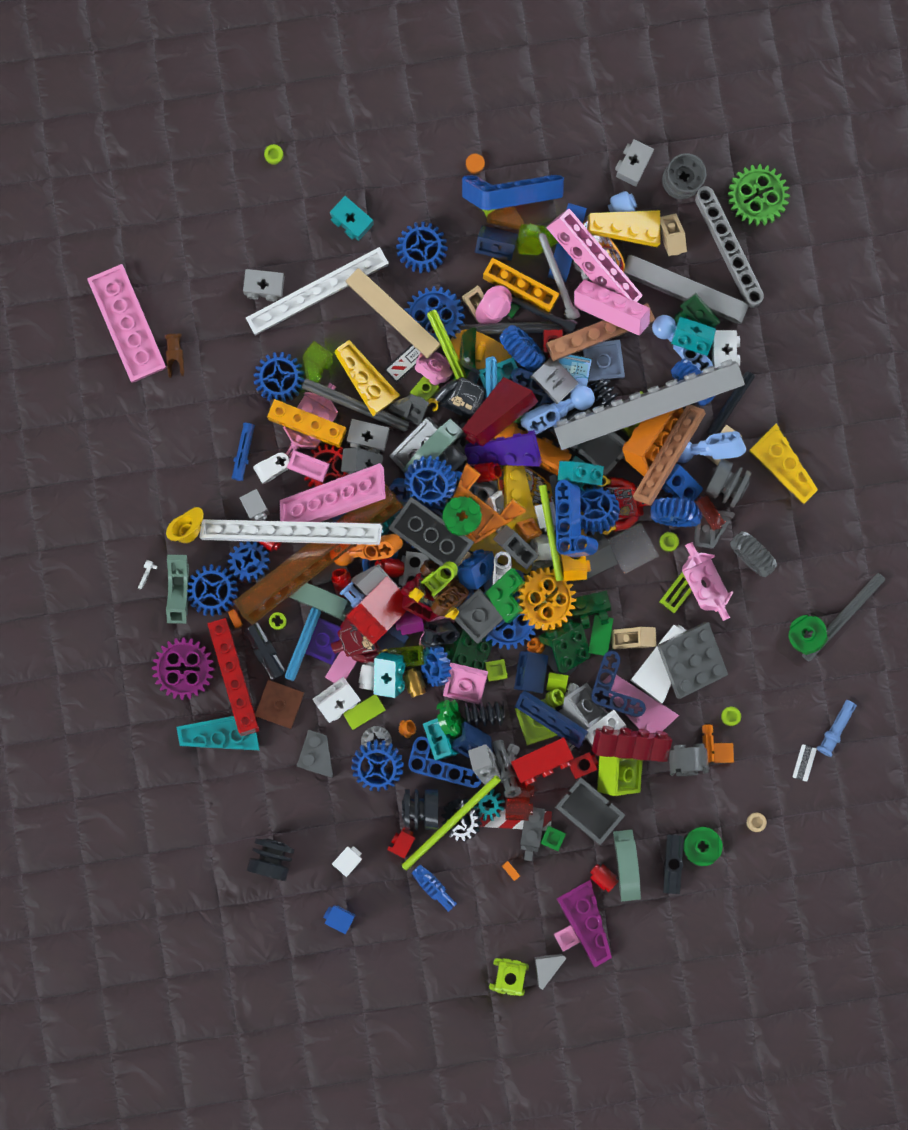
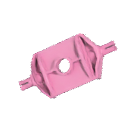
M329 383V385L327 386L328 388H331L333 390H335L336 386H332L331 383ZM312 392L304 393L305 395L299 403L298 409L331 422L334 421L338 411L331 400ZM285 426L283 427L291 440V446L285 453L289 457L292 456L294 450L297 451L300 448L316 449L321 442Z
M693 542L685 545L690 556L683 565L682 572L700 608L718 611L722 621L729 619L730 617L725 609V605L731 598L733 591L727 592L711 560L715 555L698 553ZM701 579L706 582V588L702 585Z

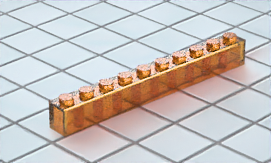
M385 483V499L349 511L335 523L382 524L402 509L403 505L396 494ZM306 544L234 601L241 615L253 625L356 544Z

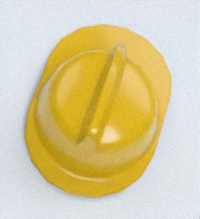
M194 507L175 518L167 527V538L181 543H190L195 540L201 531L200 524L203 520V510L199 507Z

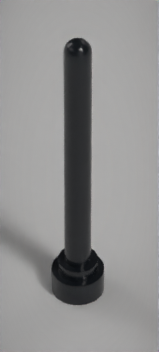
M512 295L511 303L561 326L567 334L574 332L578 324L577 321L573 319L564 320Z

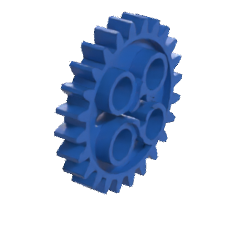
M433 286L430 292L427 287L424 294L418 291L419 297L412 295L414 302L408 301L407 304L410 308H405L404 310L417 323L425 327V330L439 342L436 334L430 333L433 327L427 316L429 311L437 310L449 338L456 339L454 333H461L458 326H464L463 321L460 319L465 318V315L461 313L464 311V308L460 306L462 304L460 299L456 300V294L451 295L449 289L444 293L443 287H440L439 291H437L435 286ZM432 302H439L436 307H430ZM448 313L452 314L450 319H443L444 315ZM419 315H425L423 320L417 321Z
M518 592L513 595L514 599L516 596H520ZM519 614L511 623H506L503 619L486 635V641L492 639V646L498 642L500 649L504 644L507 650H509L512 644L517 649V643L520 642L524 646V639L531 641L529 634L536 635L533 629L535 624L529 626V620L524 622L517 620L520 615L525 614ZM507 628L513 630L510 635L504 634L503 631Z

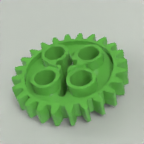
M759 164L757 169L751 165L750 171L745 167L743 174L741 172L737 173L738 179L733 177L732 182L734 184L729 186V189L732 191L728 192L727 195L733 198L728 201V204H734L731 211L737 210L736 217L742 215V222L749 219V225H751L752 221H755L756 226H758L760 221H762L763 225L766 226L767 220L773 223L774 217L780 218L779 212H785L786 209L783 206H787L789 202L784 199L790 197L785 192L788 191L789 187H783L786 180L780 181L782 174L780 173L776 176L775 168L770 172L768 165L765 170L762 169L761 164ZM758 180H765L767 185L760 186ZM773 187V190L763 193L768 188ZM748 188L750 190V194L744 195L741 192V189ZM756 192H757V194L763 193V195H762L761 198H760L759 196H757V197H755L754 199H752L750 202H748V203H746V204L744 203V201L753 198V197L755 196ZM767 196H774L776 202L770 203L767 200ZM750 205H758L759 211L751 210Z

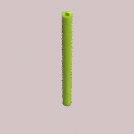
M540 485L539 491L556 581H561L564 578L559 552L556 547V535L547 486Z

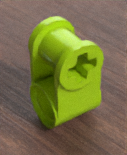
M445 562L420 583L422 585L425 584L434 597L457 575L458 567L454 562ZM444 568H448L451 571V576H447L444 573Z

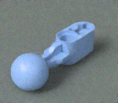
M668 315L658 316L652 325L653 333L660 339H668L672 342L676 328L675 320ZM673 345V349L682 359L689 360L693 365L696 363L695 366L699 370L701 366H713L707 356L695 352L696 356L694 358H688L685 355L689 351L688 349Z
M578 386L573 389L569 399L560 401L558 404H543L525 413L521 417V425L528 432L535 430V434H538L556 425V422L566 416L568 411L574 408L578 410L590 408L594 403V393L587 386ZM551 412V415L546 418V415Z
M737 431L717 433L709 436L704 441H700L698 444H692L689 441L677 462H689L694 455L698 454L709 455L714 459L739 457L746 452V447L740 433Z

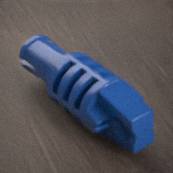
M422 865L417 866L411 872L421 888L432 899H437L447 912L457 904L445 892L446 889L441 882Z

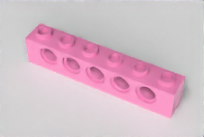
M570 209L560 214L546 227L594 284L635 302L643 296Z

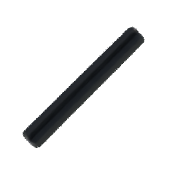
M749 371L744 374L743 380L745 385L735 388L708 429V435L711 436L719 433L755 378L754 374Z

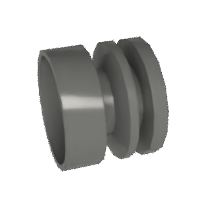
M690 153L674 157L663 172L662 184L665 191L671 197L679 200L694 196L705 182L707 176L706 167L699 157ZM682 176V178H686V180L683 181V179H679V177Z
M721 459L704 494L716 499L720 493H723L722 503L725 504L728 498L731 497L732 500L729 506L734 508L742 499L749 485L751 472L747 470L743 477H741L742 467H739L733 473L731 472L733 463L726 459Z

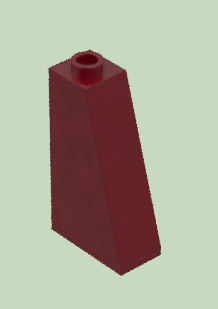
M503 377L462 428L466 435V440L471 444L476 443L483 447L537 404L538 400L533 391Z

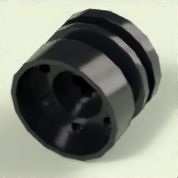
M405 789L402 800V819L405 830H410V821H415V830H418L420 821H424L425 830H438V789H425L424 798L419 797L418 789H415V798H410V789Z
M256 838L254 843L262 845V850L253 848L252 851L259 854L260 857L259 859L250 858L246 871L286 881L289 868L283 866L282 861L291 862L292 858L286 857L284 854L285 852L294 854L295 849L279 841L268 838Z

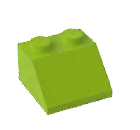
M600 756L597 792L612 796L640 793L643 760Z

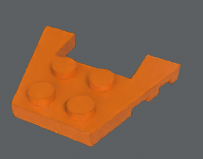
M466 463L453 498L468 497L479 504L482 513L481 523L474 532L466 535L476 544L501 526L511 522L512 519L525 513L526 509L514 499H511L500 514L469 491L479 478L480 473ZM463 511L457 513L459 521L468 518Z

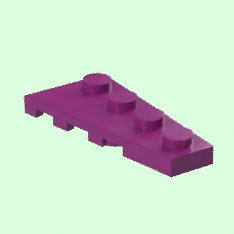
M588 880L556 899L592 965L597 967L611 959L612 956L606 934L604 933L601 915L598 911L596 897L592 889V882Z

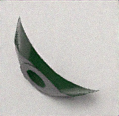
M474 327L465 331L462 335L460 363L464 368L480 374V371L475 366L477 328Z

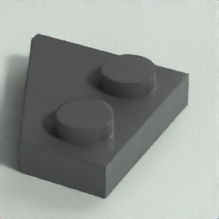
M411 394L391 403L387 411L419 426L424 420L429 402L425 401L422 397Z
M702 509L701 523L695 526L694 547L713 549L734 517V512Z
M308 730L297 767L333 777L327 735Z

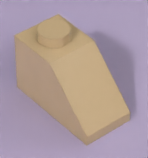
M677 214L660 217V230L668 256L687 252L685 232Z
M635 627L611 631L612 649L656 647L655 627Z

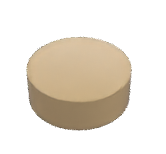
M752 813L748 816L747 827L751 831L761 832L765 829L767 821L764 815Z

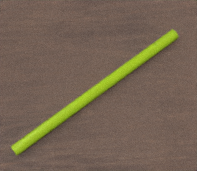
M495 775L402 864V867L408 870L501 781L500 778Z

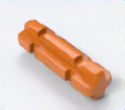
M711 724L703 725L702 733H704V736H702L704 747L707 748L708 762H714V754L712 753L714 751L713 726Z

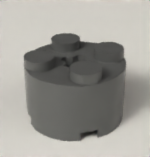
M694 744L690 748H685V745L673 746L674 748H671L669 752L671 776L675 773L676 776L698 775V771H703V774L709 773L708 753L704 744Z

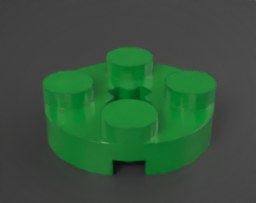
M463 496L455 497L446 504L442 519L449 532L457 536H466L479 527L482 513L479 504L473 499ZM461 511L465 512V515L468 516L463 521H459L457 513H461Z
M803 615L791 623L789 640L797 651L805 655L815 653L828 640L827 628L820 618ZM805 631H808V632L813 631V633L811 634L812 637H810V638H808V637H807V638H804V636H805V633H804V632H805Z
M456 700L439 702L437 709H440V714L437 715V719L442 731L446 735L450 734L451 739L461 736L462 723L466 721L461 717L458 703Z
M707 827L693 829L687 834L683 843V850L687 859L699 866L713 864L720 857L723 849L721 838L715 831ZM701 841L708 845L704 852H701V849L697 847L701 844Z

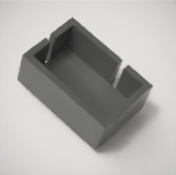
M611 432L569 448L573 452L578 450L577 455L586 463L604 466L603 475L607 476L624 457L622 449L625 441L615 432Z
M580 777L568 790L571 794H565L555 808L597 844L601 845L624 818L625 814L613 804L607 806L606 804L609 801Z

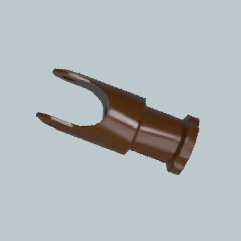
M164 335L165 339H167L166 361L168 376L172 378V364L177 360L180 365V374L183 377L184 358L180 345L182 335Z

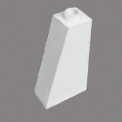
M673 625L659 644L687 630L680 625L677 627ZM656 646L630 681L662 704L668 693L671 681Z

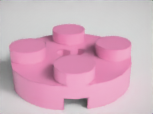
M434 352L428 359L420 353L416 359L415 370L429 379L434 385L447 382L453 374L447 358L438 352Z

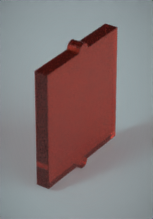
M706 495L705 497L701 496L698 498L699 500L695 503L712 530L721 529L725 522L709 497Z

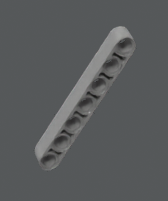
M703 186L696 194V204L744 302L750 308H756L764 298L763 291L714 191L708 186ZM700 194H708L709 199L702 200ZM715 210L718 216L711 217L708 211ZM723 227L726 233L720 234L716 228ZM730 243L734 246V250L728 251L724 245ZM739 260L742 263V267L736 268L733 265V261ZM747 277L751 283L745 285L742 283L741 278ZM756 294L759 301H752L749 295Z
M628 255L625 262L624 274L634 281L682 301L697 293L715 315L741 324L749 305L743 301L632 255Z

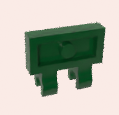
M694 293L680 305L683 310L679 311L675 315L676 317H674V320L678 323L680 317L687 318L689 316L692 321L713 328L720 323L719 319L697 293Z
M607 590L574 598L576 601L571 602V605L575 607V609H571L574 619L580 618L583 629L590 628L588 616L599 614L601 625L609 624L607 611H611V605Z

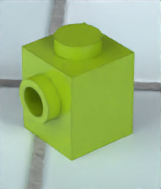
M423 376L412 389L410 395L422 397L427 401L435 396L440 387L432 384L429 379Z

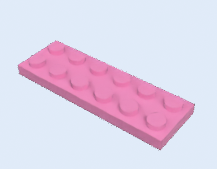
M123 264L87 278L131 383L166 369L167 367Z
M379 463L280 500V521L322 522L385 499L384 467Z

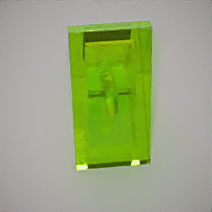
M422 645L388 649L390 654L403 655L405 667L424 665Z

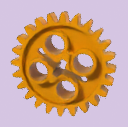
M549 567L543 570L538 568L536 572L534 570L530 571V576L524 575L523 577L526 582L517 591L520 593V596L515 597V599L520 600L518 604L523 610L520 614H525L522 620H529V626L535 624V629H540L542 626V630H548V627L550 630H554L555 626H562L561 622H568L566 616H572L569 610L575 609L571 605V602L576 601L571 596L576 591H570L573 584H567V581L564 580L556 581L554 569L550 571ZM545 581H547L549 585L547 590L544 588ZM532 593L535 595L536 598L534 603L531 601L530 598ZM557 595L561 598L560 604L556 602ZM544 608L548 611L547 617L543 615Z

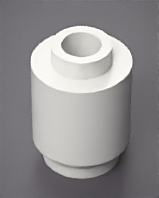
M370 662L361 666L358 681L360 683L359 688L374 691V663Z

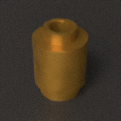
M416 668L405 671L406 675L403 676V680L408 694H411L412 698L425 694L426 685L421 670L417 671Z

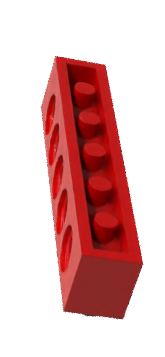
M224 618L207 623L238 732L241 737L259 732L260 730L228 621Z

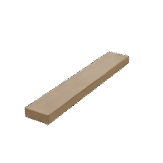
M359 268L345 281L348 286L427 359L441 346L433 336Z

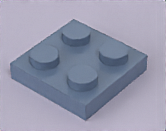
M620 340L605 341L583 350V357L593 358L588 383L596 382L600 379L615 380L625 378Z

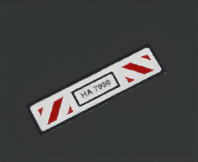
M431 328L430 333H435L433 328ZM411 344L384 370L397 383L415 367L416 359L421 352Z

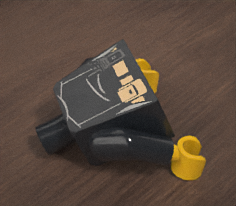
M469 371L466 379L461 377L451 380L442 386L435 394V398L427 400L429 404H436L432 411H436L438 403L441 402V406L470 419L486 399L484 395L485 389L477 385L479 374Z

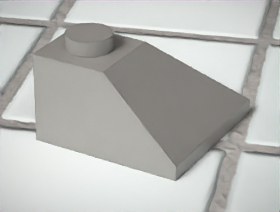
M585 683L564 698L563 709L565 717L585 730L608 714L604 707L593 703L591 699L592 689L588 683Z

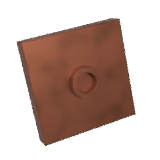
M268 680L255 716L292 729L304 692Z

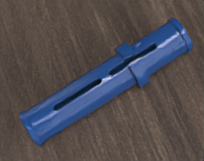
M243 423L237 456L234 457L233 461L235 462L233 474L231 476L232 479L237 481H243L245 468L249 463L247 459L255 428L254 424Z

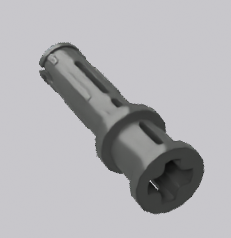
M496 740L492 743L501 772L500 782L503 783L505 788L504 795L507 798L516 797L522 792L516 781L517 775L512 771L504 741ZM501 754L503 755L505 764H503Z

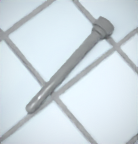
M540 233L539 240L566 308L564 316L566 319L574 320L581 316L578 308L576 309L572 305L546 234Z

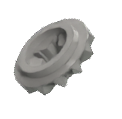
M379 726L368 728L361 737V745L367 747L368 741L374 740V733L378 739H385V746L392 743L389 732ZM374 753L376 756H383V755H384V754H381V753Z

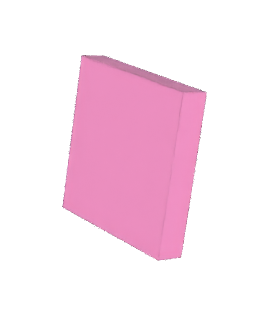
M450 662L452 669L449 670L451 677H447L449 682L445 684L443 696L479 704L482 700L488 671Z

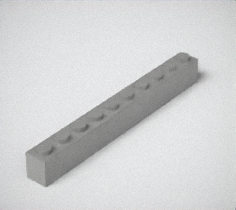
M732 359L722 362L721 366L717 368L713 366L704 368L702 370L703 373L697 375L695 373L687 374L684 376L685 379L677 381V379L666 382V386L661 388L654 386L647 389L648 392L640 394V392L631 394L629 396L630 399L624 401L617 399L612 401L610 406L604 407L601 405L592 409L593 412L588 414L585 412L574 415V419H561L556 422L557 425L553 426L561 450L743 386L745 383L739 365L736 361L732 362Z

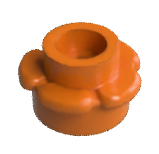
M534 637L527 643V651L541 654L545 649V644L540 642L539 637Z
M402 720L398 730L402 736L410 738L416 733V726L412 720Z

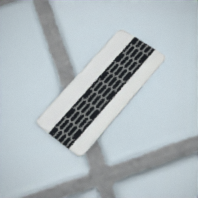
M804 744L801 746L793 778L808 781L816 748Z

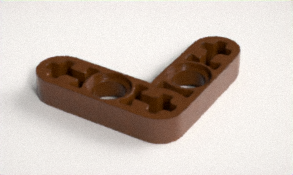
M425 560L420 568V572L423 576L427 577L440 566L434 561ZM444 570V573L447 576H451L448 572ZM453 578L442 589L444 593L434 600L431 609L439 616H446L465 601L469 595L468 589Z

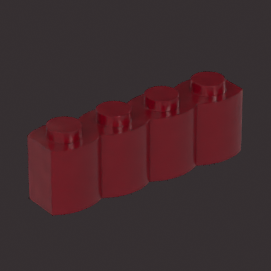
M603 726L602 728H596L592 751L596 755L603 757L667 762L672 739L664 731L650 733L645 729L632 731L629 728L622 727L620 730H614L613 727Z

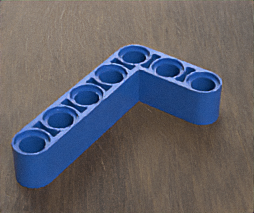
M474 175L462 177V197L482 210H494L563 197L564 177L560 175H550L491 185Z

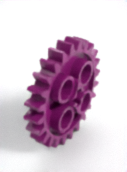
M185 637L182 638L181 643H179L177 638H175V644L168 641V648L161 646L163 652H156L159 659H153L157 666L152 667V669L156 670L157 673L152 675V677L159 678L155 684H162L160 691L167 689V696L173 693V699H176L178 695H180L181 700H184L185 695L192 699V693L198 697V690L205 692L206 690L203 686L211 685L207 681L208 678H214L209 674L211 671H215L214 668L210 667V664H213L214 661L208 660L211 653L205 654L204 652L207 648L202 647L200 649L201 643L199 641L193 645V639H190L188 643ZM172 654L179 656L176 664L169 662V657ZM192 654L198 656V662L194 665L188 662V658ZM182 664H184L188 668L200 667V671L186 670L182 674L179 670H166V668L182 667ZM172 673L178 675V681L174 684H171L168 679ZM192 673H195L198 677L197 682L194 684L188 682V676Z

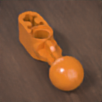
M389 534L381 536L380 545L357 544V546H352L351 544H335L331 550V558L339 566L351 564L356 557L367 558L368 560L389 558L401 549L403 542L398 535Z

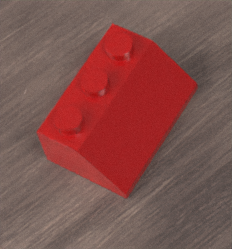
M561 738L511 761V766L520 784L525 783L528 786L536 782L535 778L541 775L545 778L554 774V769L560 767L562 770L571 766L574 757L565 738Z

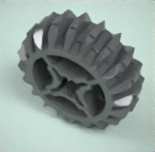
M741 531L730 542L731 548L738 557L756 574L767 577L777 567L776 560L766 547L747 532Z

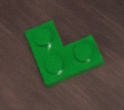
M515 568L507 571L485 592V595L506 623H511L523 612L513 595L525 582Z

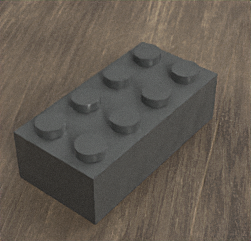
M410 497L388 528L440 566L448 561L454 562L458 566L474 544L466 536H457L449 532L443 519L412 497Z

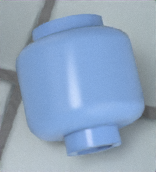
M627 191L612 196L610 198L611 204L608 205L610 212L635 211L637 207L633 194H629Z

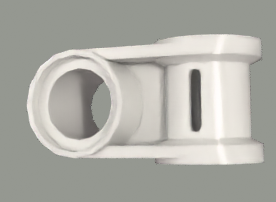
M277 453L259 462L253 468L262 484H265L288 470L287 466L290 458L284 453ZM280 458L286 459L284 466L278 465Z
M499 552L494 558L493 585L512 568L511 556L507 552ZM506 556L509 561L507 565L500 566L497 563L498 558Z

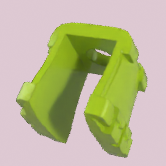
M495 958L493 964L499 967L496 984L490 983V990L514 996L524 995L523 983L525 971L529 969V965L518 960L511 961V959ZM508 973H513L516 976V981L512 985L505 982V976Z

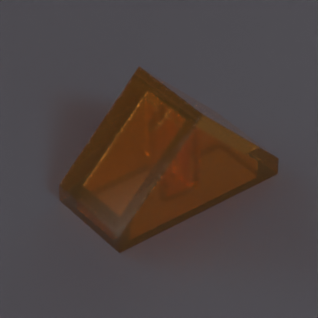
M514 206L496 209L487 215L486 223L521 231L524 230L525 223Z

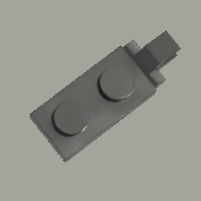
M526 806L520 842L521 850H525L524 860L532 861L533 851L538 852L540 847L545 809Z

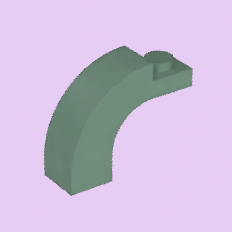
M449 419L420 447L403 470L406 472L409 465L413 464L416 459L420 461L422 456L426 460L430 455L434 460L436 457H440L464 431Z
M167 555V623L186 624L189 605L187 599L189 597L187 592L189 589L187 555Z
M294 579L287 597L302 604L319 609L343 621L346 618L345 615L354 608L348 600L297 579Z
M633 830L614 831L613 838L617 857L621 902L640 900V877Z

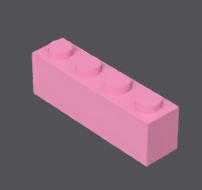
M585 279L574 291V306L582 311L639 336L649 325L650 308Z

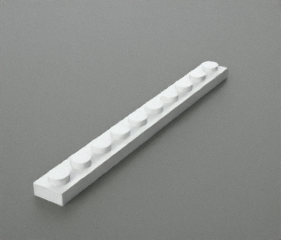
M203 519L199 538L202 540L380 545L382 525L370 523Z

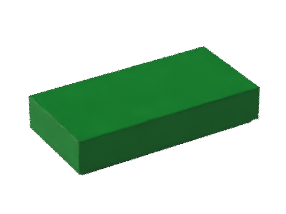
M594 615L589 644L590 654L604 656L608 652L614 618L609 617V624L601 625L599 616Z

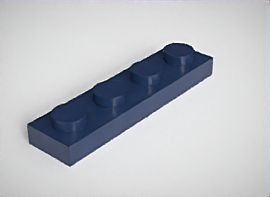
M524 690L520 694L515 705L517 709L555 734L565 738L566 741L578 749L583 745L589 731Z

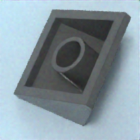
M598 531L594 535L588 536L596 539L598 550L595 554L586 556V560H590L591 571L587 572V579L618 564L610 543L604 534H600Z

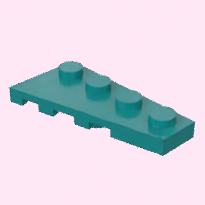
M234 716L176 727L180 746L260 751L257 732L241 737Z

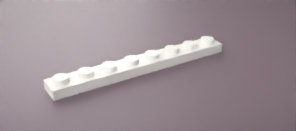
M379 247L246 317V320L256 336L348 287L345 281L358 268L369 276L388 266L389 263Z

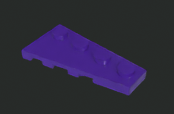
M535 430L523 435L521 433L513 434L512 437L504 438V436L498 437L496 440L489 441L483 447L476 443H469L464 448L468 464L493 462L499 465L540 466L542 463Z

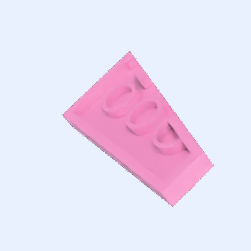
M609 675L602 682L605 684L609 683L611 681V675ZM616 675L611 691L639 699L645 704L646 710L642 716L633 717L625 714L638 729H645L650 733L663 731L679 716ZM621 697L613 699L618 708L623 706L624 701ZM627 699L625 711H628V707L634 709L635 714L638 711H642L639 703L630 705L631 700Z

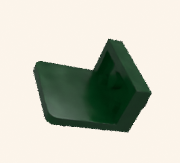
M567 619L568 622L566 623L561 622V627L555 626L554 630L548 629L539 635L541 643L552 647L558 670L561 673L569 671L591 656L583 625L571 619Z
M456 627L460 636L454 643L445 644L444 653H448L447 658L450 659L451 663L484 670L485 662H487L492 648V640L486 641L484 637L479 643H476L464 629Z

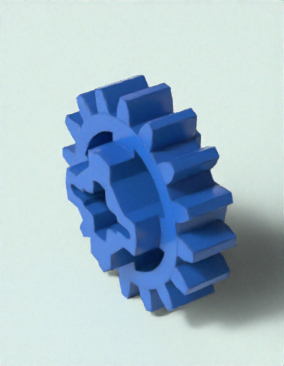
M247 541L246 545L240 542L239 548L233 547L235 553H229L232 559L228 560V563L232 565L229 569L231 572H234L233 575L236 578L240 576L242 582L247 578L248 582L251 583L252 578L258 581V575L265 576L263 570H269L266 564L270 563V559L265 558L269 553L264 551L263 545L258 547L257 541L253 545H251L250 541ZM257 552L261 555V561L257 559ZM250 559H252L253 562H249L247 565L245 561H249ZM237 562L242 564L241 571L237 567Z
M439 645L422 649L424 654H420L422 658L420 664L422 665L421 671L425 673L424 679L427 678V683L432 684L433 687L445 685V683L449 682L447 677H451L449 670L452 669L449 666L450 659L447 658L448 653H444V648L439 647Z

